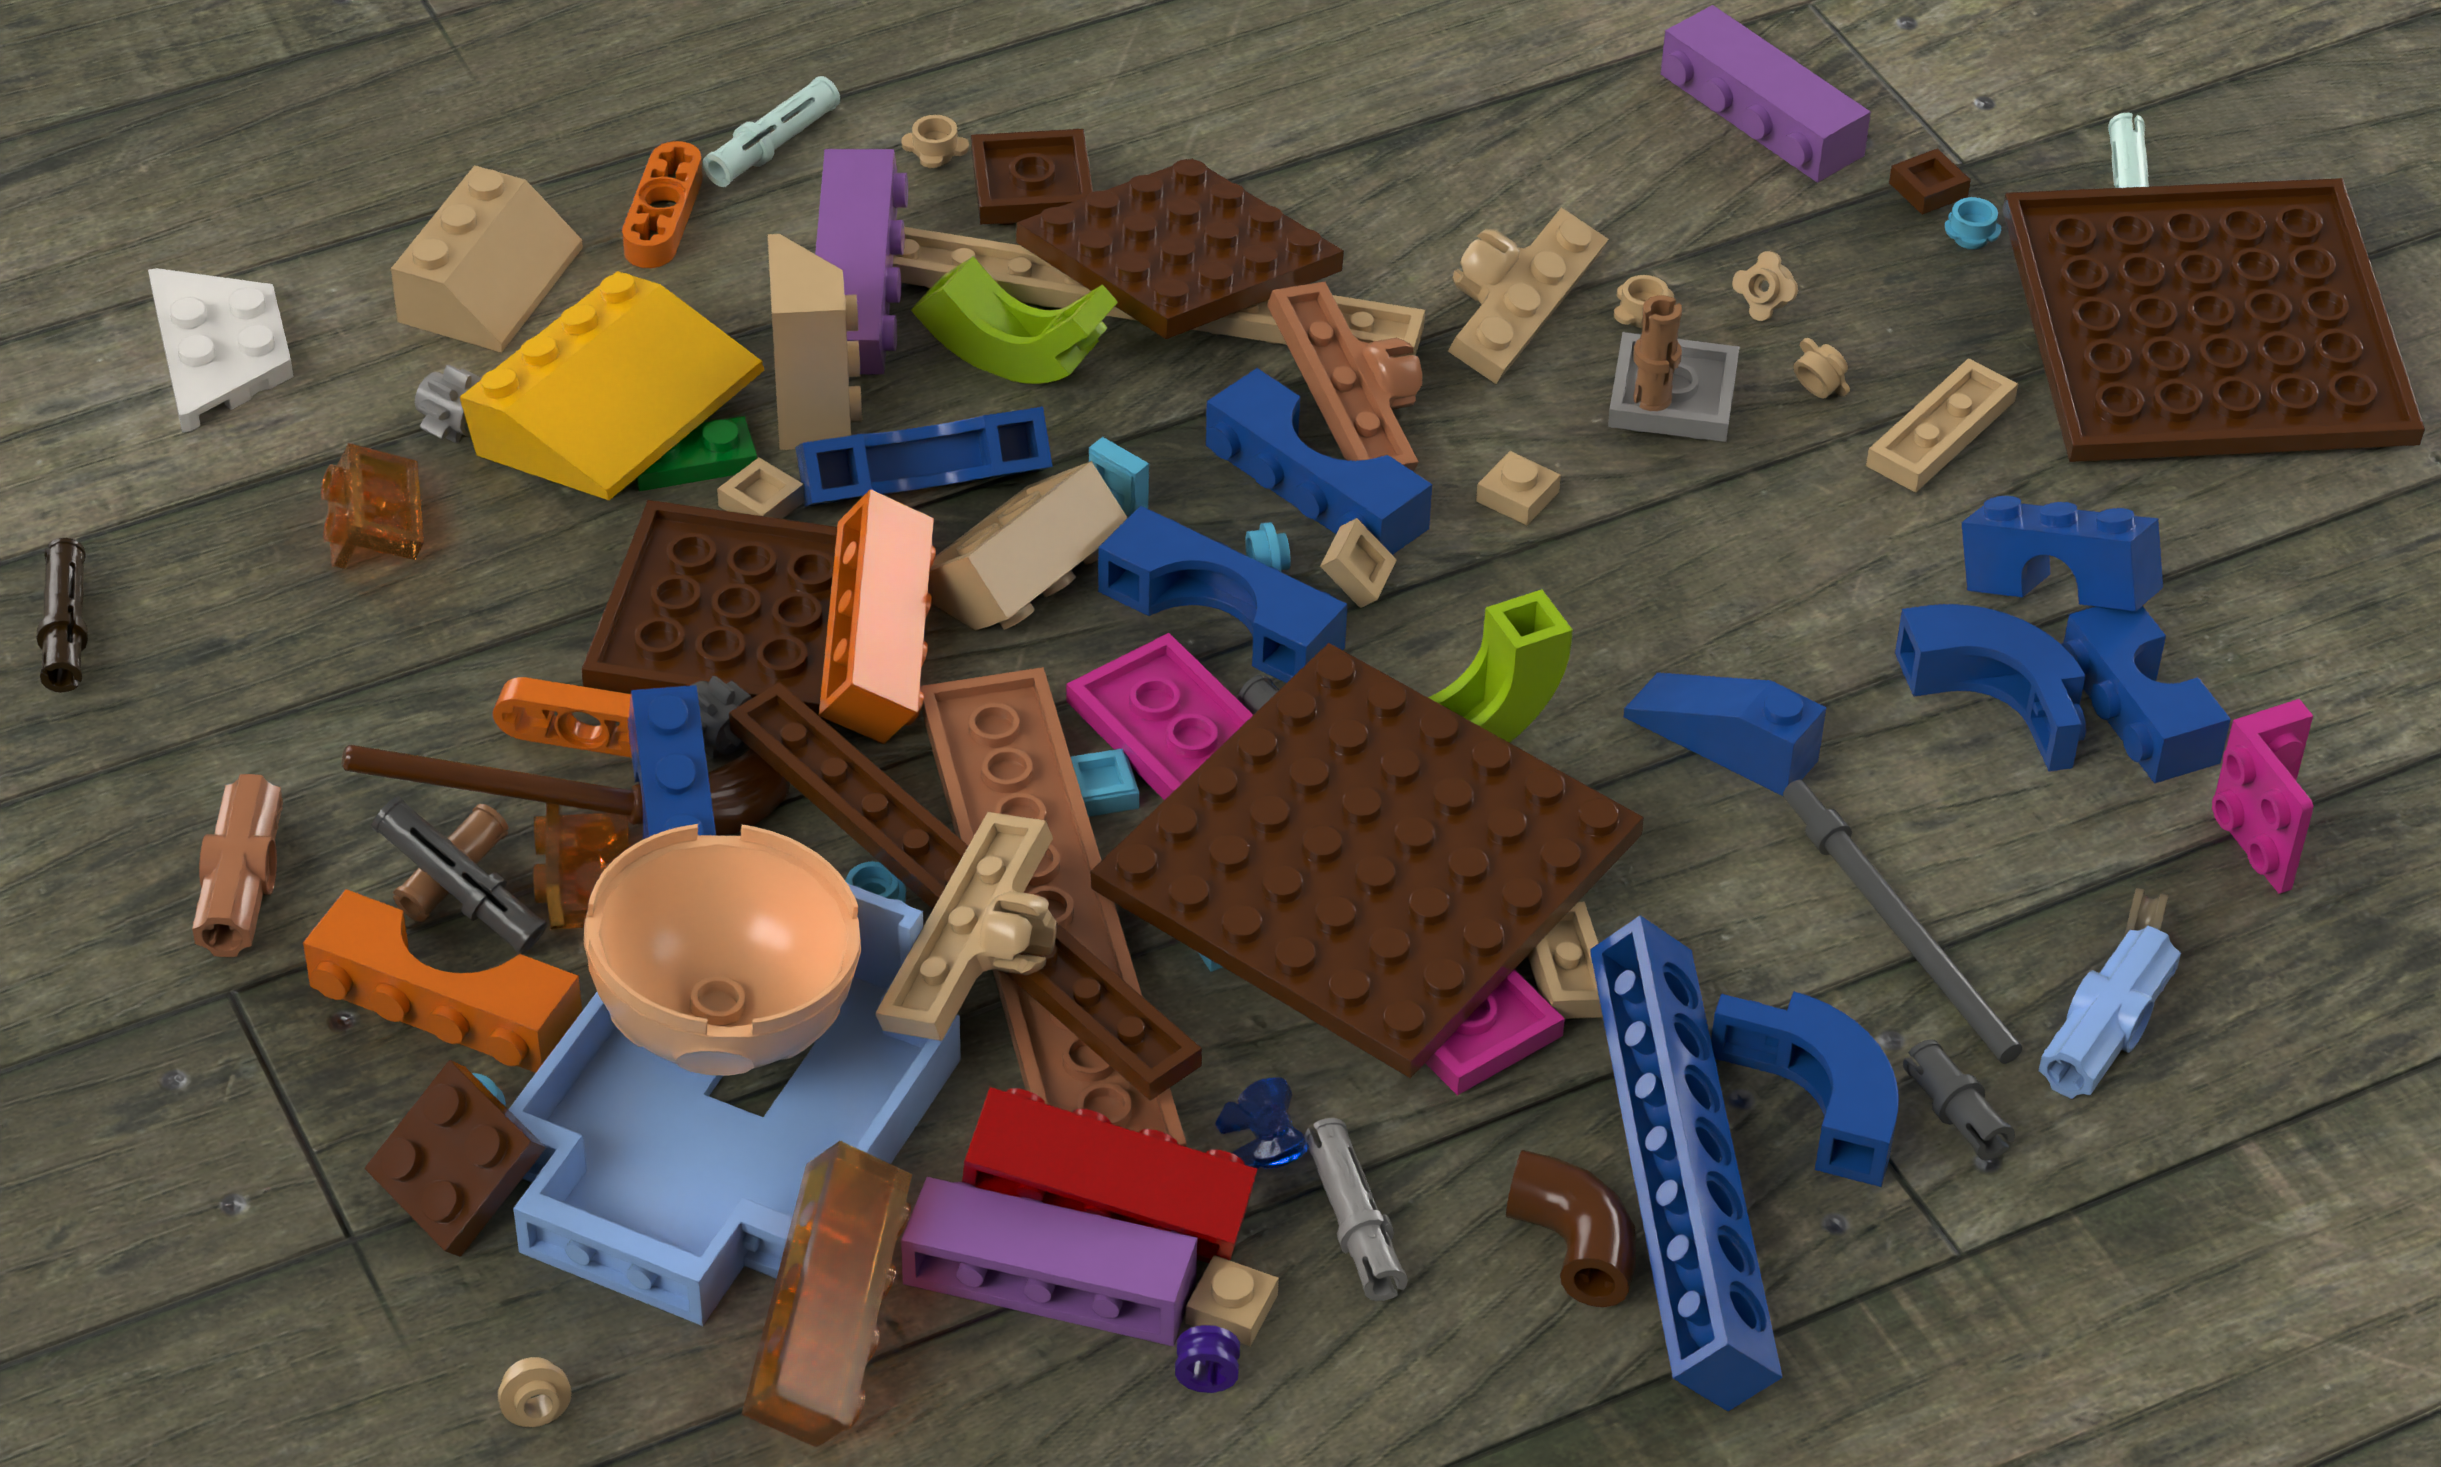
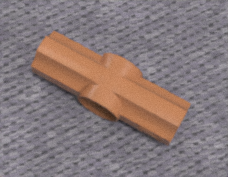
M240 774L238 780L233 784L225 785L215 833L206 834L202 841L199 863L201 893L197 903L192 930L195 944L208 949L213 956L237 957L242 949L252 946L263 895H271L275 887L277 872L275 838L283 809L281 787L272 785L265 780L263 775Z

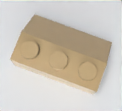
M474 165L391 267L397 321L502 353L582 250V239L527 180Z
M768 234L780 450H792L804 442L850 436L851 422H862L861 387L849 386V377H860L859 341H847V331H859L857 294L845 295L842 269L781 234Z
M1087 462L1026 486L936 555L929 571L928 593L932 596V604L975 631L996 623H1000L1005 630L1018 624L1034 612L1035 609L1031 601L1038 595L1043 593L1044 597H1048L1070 584L1076 578L1071 570L1082 561L1085 565L1097 561L1098 547L1128 517L1093 462Z

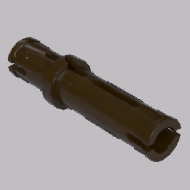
M71 538L55 539L48 544L50 549H45L44 618L39 622L36 636L38 646L42 650L41 683L45 688L59 693L76 689L78 687L77 681H82L81 652L86 648L88 642V628L82 620L83 575L86 553L83 545Z

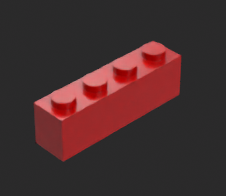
M989 1087L964 1160L962 1182L984 1190L1019 1198H1032L1050 1205L1097 1214L1169 1232L1173 1230L1179 1234L1196 1237L1197 1260L1210 1263L1214 1255L1231 1261L1258 1169L1245 1165L1241 1158L1227 1151L1213 1149L1201 1152L1178 1145L1175 1138L1158 1130L1143 1129L1136 1132L1113 1125L1106 1116L1093 1110L1075 1109L1071 1112L1045 1104V1101L1040 1096L1024 1089L1011 1088L1005 1092Z

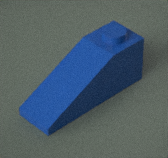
M1657 672L1624 708L1623 717L1783 796L1785 788L1793 781L1802 780L1819 760L1827 707L1771 680Z

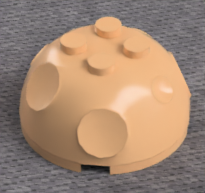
M698 824L669 829L645 838L626 849L608 865L597 880L590 896L584 923V946L588 958L589 972L599 997L611 1014V1020L621 1033L638 1047H644L655 1055L694 1073L722 1076L746 1073L751 1069L759 1068L778 1060L790 1059L801 1053L819 1039L838 1017L840 1007L848 996L861 954L860 928L857 917L858 904L847 882L827 860L804 844L787 836L748 825L741 826V836L698 835Z

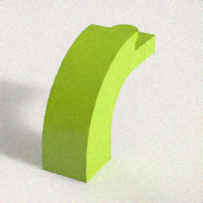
M972 256L940 277L911 311L938 341L972 366L1013 382L1041 384L1060 380L1074 371L1099 342L1098 338L1106 331L1107 326L1102 320L1118 301L1102 284L1065 308L1058 310L1034 308L1018 301L1002 289L977 259Z
M1542 589L1486 607L1482 643L1475 659L1457 680L1428 698L1510 743L1536 719L1557 690L1569 661L1573 629Z

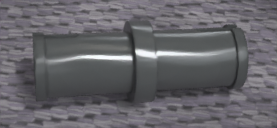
M1924 1040L1911 1048L1908 1053L1920 1066H1917L1911 1058H1904L1903 1068L1933 1100L1932 1110L1945 1124H1953L1971 1144L1980 1159L1985 1161L1993 1160L2006 1152L2010 1146L1998 1134H2001L2007 1141L2013 1142L2015 1131L2008 1123H2005L1986 1101L1985 1089L1981 1083L1972 1075H1964L1946 1055L1936 1040Z

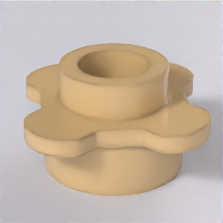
M928 115L918 119L913 124L912 133L905 134L902 137V148L905 151L915 153L919 157L922 166L937 168L948 163L952 156L965 155L969 150V142L966 138L958 137L957 125L952 119L942 115Z
M1772 251L1762 252L1758 256L1756 264L1747 271H1737L1732 281L1733 289L1737 293L1743 294L1749 303L1750 316L1758 321L1770 319L1773 309L1784 307L1788 302L1793 301L1798 294V285L1788 268L1781 265L1780 256ZM1765 280L1769 283V289L1766 292L1761 288V284Z
M1650 275L1631 277L1617 289V297L1621 302L1620 306L1614 309V318L1621 324H1631L1642 328L1643 304L1645 301L1657 295H1666L1674 298V293L1664 281Z
M1804 338L1800 342V348L1804 355L1793 365L1795 375L1801 384L1813 395L1823 399L1827 398L1833 391L1840 396L1847 395L1850 392V387L1845 381L1844 374L1848 370V365L1841 353L1828 344L1818 347L1812 339Z

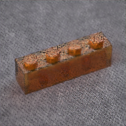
M838 1141L806 1164L741 1415L814 1447H818L844 1430L851 1429L857 1422L865 1402V1392L860 1389L865 1367L873 1357L881 1336V1330L876 1326L881 1301L889 1293L896 1275V1267L891 1263L896 1240L904 1231L911 1213V1205L909 1202H906L912 1178L911 1173L842 1141Z

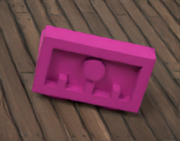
M2300 699L2233 720L2227 747L2223 754V763L2216 792L2212 799L2211 809L2220 827L2231 833L2247 853L2253 869L2258 874L2264 875L2278 894L2292 890L2314 808L2312 800L2297 783L2313 719L2312 713Z

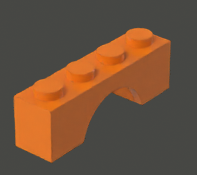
M345 889L303 942L311 988L318 990L328 998L334 1000L342 999L374 1011L386 1020L392 1022L400 1021L432 1033L446 1043L461 1044L485 1053L507 1066H519L536 1073L582 1012L578 975L522 954L497 967L473 973H452L425 965L409 952L403 910Z

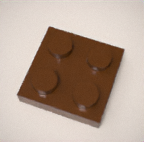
M1084 129L971 135V154L980 225L1014 224L1041 214L1047 208L1060 207L1085 198L1089 193L1093 192Z
M449 1060L364 1169L445 1252L461 1257L546 1147L465 1066Z

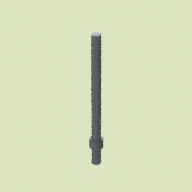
M1796 780L1790 783L1785 788L1783 797L1807 825L1805 829L1806 836L1821 854H1830L1997 1059L2002 1064L2015 1060L2022 1052V1045L1851 839L1852 829L1835 809H1826L1803 780Z

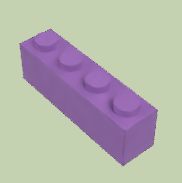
M1714 5L1665 30L1661 75L1815 182L1822 181L1865 156L1871 112Z
M825 149L815 254L843 270L845 295L857 294L859 331H847V341H859L860 374H884L886 351H896L897 319L896 315H889L890 303H899L901 297L900 268L893 267L894 255L904 254V221L896 219L897 208H907L908 176L907 173H897L894 149Z
M926 1177L901 1239L903 1284L1173 1347L1186 1312V1305L1191 1298L1196 1284V1237L1179 1234L1173 1230L1169 1232L1097 1214L1050 1205L1032 1198H1019L984 1190L964 1182H949Z

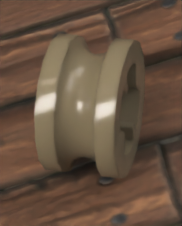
M2136 888L2124 937L2129 930H2142L2147 925L2161 931L2169 895L2161 893L2159 897L2151 899L2145 895L2144 889Z

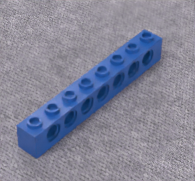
M1640 915L1591 948V959L1672 1377L1724 1410L1730 1411L1783 1377L1692 950Z

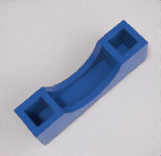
M1256 368L1207 401L1206 446L1219 458L1229 461L1254 478L1259 485L1270 489L1298 508L1303 515L1314 519L1334 534H1337L1340 526L1358 518L1393 555L1429 530L1432 484L1389 455L1368 460L1352 461L1331 458L1309 448L1299 438L1300 396L1260 369Z
M1043 407L984 415L918 428L810 441L795 447L800 480L804 484L805 507L860 499L870 489L886 495L1043 471L1053 467Z
M1143 506L1134 511L1098 547V592L1147 616L1169 608L1186 605L1207 606L1227 612L1239 619L1253 636L1252 667L1285 683L1298 673L1328 643L1341 650L1345 649L1347 603Z

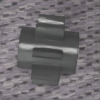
M712 676L709 682L699 681L692 684L697 685L705 753L712 759H716L719 753L731 754L740 749L745 743L730 731L729 712L749 701L752 697L733 681L725 684L717 676Z

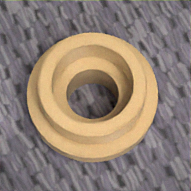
M539 1357L525 1358L510 1366L505 1372L498 1390V1402L502 1414L511 1423L522 1427H538L554 1421L567 1409L571 1400V1387L566 1374L550 1361Z

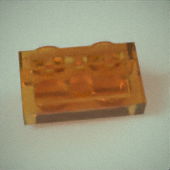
M348 443L338 465L330 464L321 485V499L328 501V514L324 524L323 539L326 542H330L332 566L345 569L356 546L371 549L382 554H391L416 560L424 544L418 461Z
M546 803V816H534L536 855H546V863L534 864L533 867L535 902L548 903L551 930L584 928L588 903L597 880L608 865L630 847L628 816L613 813L563 815L561 805Z

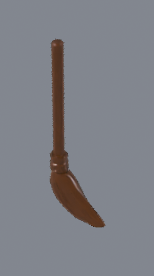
M348 745L343 751L342 767L345 771L628 816V820L632 825L643 824L640 783L632 786L631 790L356 745ZM752 749L730 763L708 772L716 836L737 833L741 831L742 825H756L770 815L789 793L790 783Z

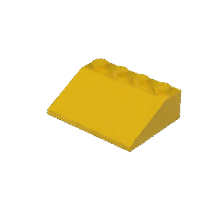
M616 271L613 275L602 280L598 287L578 303L566 309L558 319L534 338L527 340L519 350L499 366L483 375L479 382L459 398L477 456L606 500H611L765 370L762 360L661 284Z

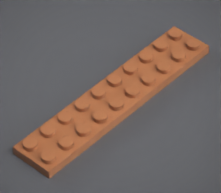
M1044 667L920 686V691L924 694L921 711L955 835L969 846L987 812L1046 820L1053 840L1024 893L1046 898L1049 902L1048 910L1056 922L1142 996L1115 904L1091 889L1090 871L1102 860ZM993 969L1025 1090L1040 1096L1045 1101V1104L1071 1112L1075 1109L1093 1110L1106 1116L1113 1125L1136 1132L1143 1129L1158 1130L1175 1138L1178 1145L1187 1147L1170 1088L1151 1101L1148 1100L1005 972Z

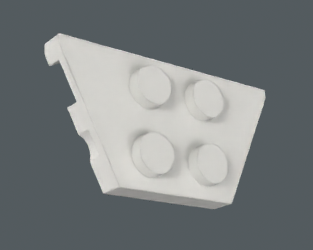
M159 268L148 270L182 433L199 428V415L225 402V405L232 410L251 400L257 392L272 389L293 377L291 358L273 284Z

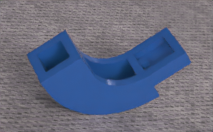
M1960 604L1927 605L1902 609L1895 655L1913 697L1951 691H1970L1997 698L2015 709L2025 720L2049 772L2073 768L2078 741H2083L2086 734L2085 717L2080 706L2085 674L2074 657L2057 640L2020 618L1993 609Z
M1793 991L1787 1010L1764 1005L1757 1001L1721 994L1714 1014L1711 1036L1715 1059L1776 1074L1803 1087L1817 1101L1824 1115L1815 1170L1882 1187L1891 1153L1898 1114L1899 1094L1893 1068L1875 1039L1861 1025L1842 1011L1816 998Z

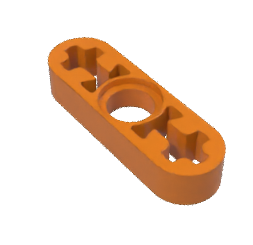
M682 141L667 142L656 147L650 155L622 228L625 258L637 267H660L669 263L676 254L703 181L701 153L694 145ZM675 169H677L675 173L676 179L668 177L669 174H673L675 172ZM657 201H673L676 203L665 208L650 206L651 203ZM650 230L657 231L658 234L653 235L649 240Z
M527 677L513 678L504 684L493 709V719L496 725L507 735L525 741L632 758L628 730L631 694ZM583 712L595 717L601 725L592 726L576 719L572 713Z

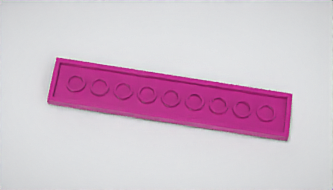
M1170 633L1066 684V702L1114 750L1123 749L1124 753L1128 756L1131 767L1164 800L1253 716ZM1514 969L1428 1059L1426 1065L1458 1096L1563 1036L1565 1018Z

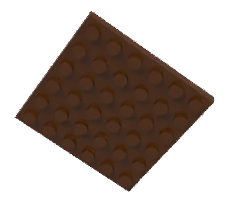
M2343 178L2005 193L2002 210L2069 462L2415 446L2421 444L2425 427Z
M1328 643L1090 871L1091 889L1411 1078L1642 835L1644 817Z

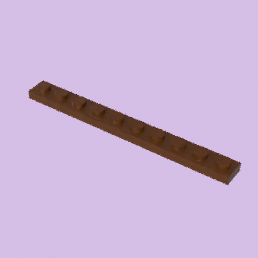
M780 682L729 712L730 731L934 909L968 848L965 842ZM1057 922L1055 944L1051 954L1019 953L1020 955L1045 957L1046 964L1042 969L1029 975L1005 972L1150 1101L1202 1066V1048Z

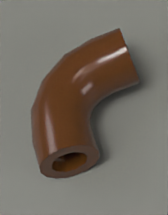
M1521 1150L1510 1187L1506 1218L1540 1225L1557 1232L1564 1238L1567 1244V1252L1560 1273L1561 1285L1567 1294L1575 1300L1594 1307L1614 1306L1625 1300L1636 1267L1635 1225L1620 1197L1588 1170L1555 1157Z

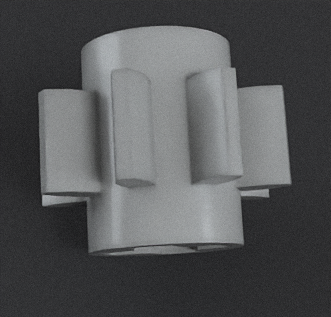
M450 364L446 365L444 374L433 372L426 376L419 385L415 395L416 410L426 416L420 428L442 440L446 438L454 443H459L462 434L471 436L459 397L479 382L481 377L463 368L459 370Z

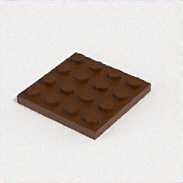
M1193 158L1179 160L1173 166L1148 175L1135 176L1129 182L1110 189L1091 192L1085 198L1066 205L1047 208L1041 214L1017 222L1016 243L1090 291L1103 284L1118 301L1115 307L1165 339L1269 300L1272 290L1310 284L1341 272L1343 268L1344 250L1322 238L1316 231L1307 229L1289 218L1280 209L1270 206L1248 193L1242 186L1230 182L1207 168L1203 162Z
M647 500L582 666L583 687L631 694V690L690 686L699 681L709 682L712 676H717L725 684L733 681L754 698L780 682L819 716L837 527ZM821 717L826 723H830L829 720Z

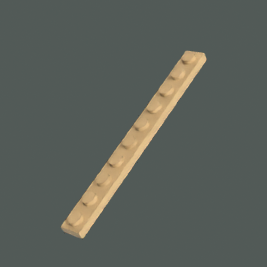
M904 227V254L894 255L893 267L900 268L901 283L925 286L927 288H931L940 277L974 256L999 286L1020 302L1062 309L1091 292L1021 245ZM1333 295L1352 334L1359 341L1371 343L1397 337L1410 343L1413 346L1414 353L1393 355L1392 357L1416 356L1424 329L1425 310ZM1269 300L1192 329L1212 334H1223L1287 345L1267 307ZM1115 306L1106 315L1135 320Z

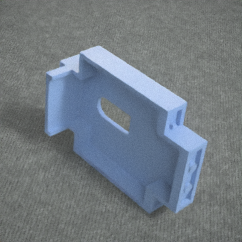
M847 883L858 904L857 917L859 919L861 954L848 996L841 1005L840 1013L834 1023L815 1041L807 1056L764 1117L709 1097L722 1079V1075H705L690 1072L673 1062L655 1055L644 1047H638L632 1043L615 1026L611 1020V1014L599 997L598 992H596L508 1109L546 1147L523 1177V1179L532 1182V1184L513 1208L519 1253L701 1326L705 1324L744 1266L806 1290L961 1060L959 1015H956L942 1041L883 1031L875 1015L876 1010L923 928V911L910 907L900 900L888 899Z

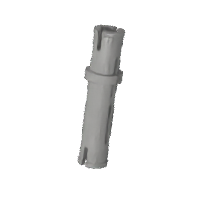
M1337 1118L1319 1120L1314 1123V1127L1317 1129L1322 1143L1318 1142L1315 1132L1309 1128L1305 1132L1304 1140L1314 1159L1326 1194L1339 1224L1337 1238L1340 1247L1345 1254L1349 1252L1353 1258L1366 1297L1374 1301H1385L1394 1298L1398 1294L1396 1289H1394L1390 1276H1393L1397 1288L1401 1290L1406 1288L1408 1279L1391 1242L1394 1231L1390 1219L1386 1214L1382 1215L1378 1211L1360 1162L1353 1149L1346 1124Z

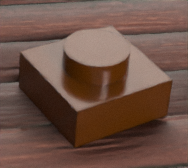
M1938 148L1892 165L1889 184L1922 215L1967 198L1971 179Z

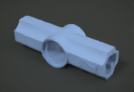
M2148 925L2142 930H2129L2101 972L2098 973L2092 970L2084 977L2073 997L2066 1022L2055 1034L2052 1042L2041 1056L2039 1072L2047 1078L2052 1090L2071 1099L2076 1095H2091L2120 1051L2123 1050L2129 1053L2137 1045L2147 1027L2155 1000L2178 968L2181 952L2172 945L2168 934Z

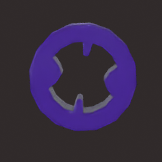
M1211 1325L1191 1327L1181 1333L1177 1339L1178 1358L1175 1362V1376L1179 1383L1188 1389L1204 1393L1224 1391L1236 1383L1239 1373L1237 1360L1240 1358V1341L1235 1334L1227 1329Z

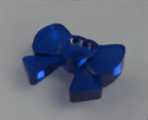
M1281 1077L1257 1080L1239 1095L1237 1100L1239 1104L1235 1102L1226 1103L1215 1122L1221 1134L1251 1129L1256 1139L1231 1152L1241 1158L1247 1166L1257 1169L1260 1167L1271 1169L1285 1166L1299 1159L1309 1148L1303 1133L1295 1129L1291 1121L1288 1108L1292 1098V1089L1286 1080Z

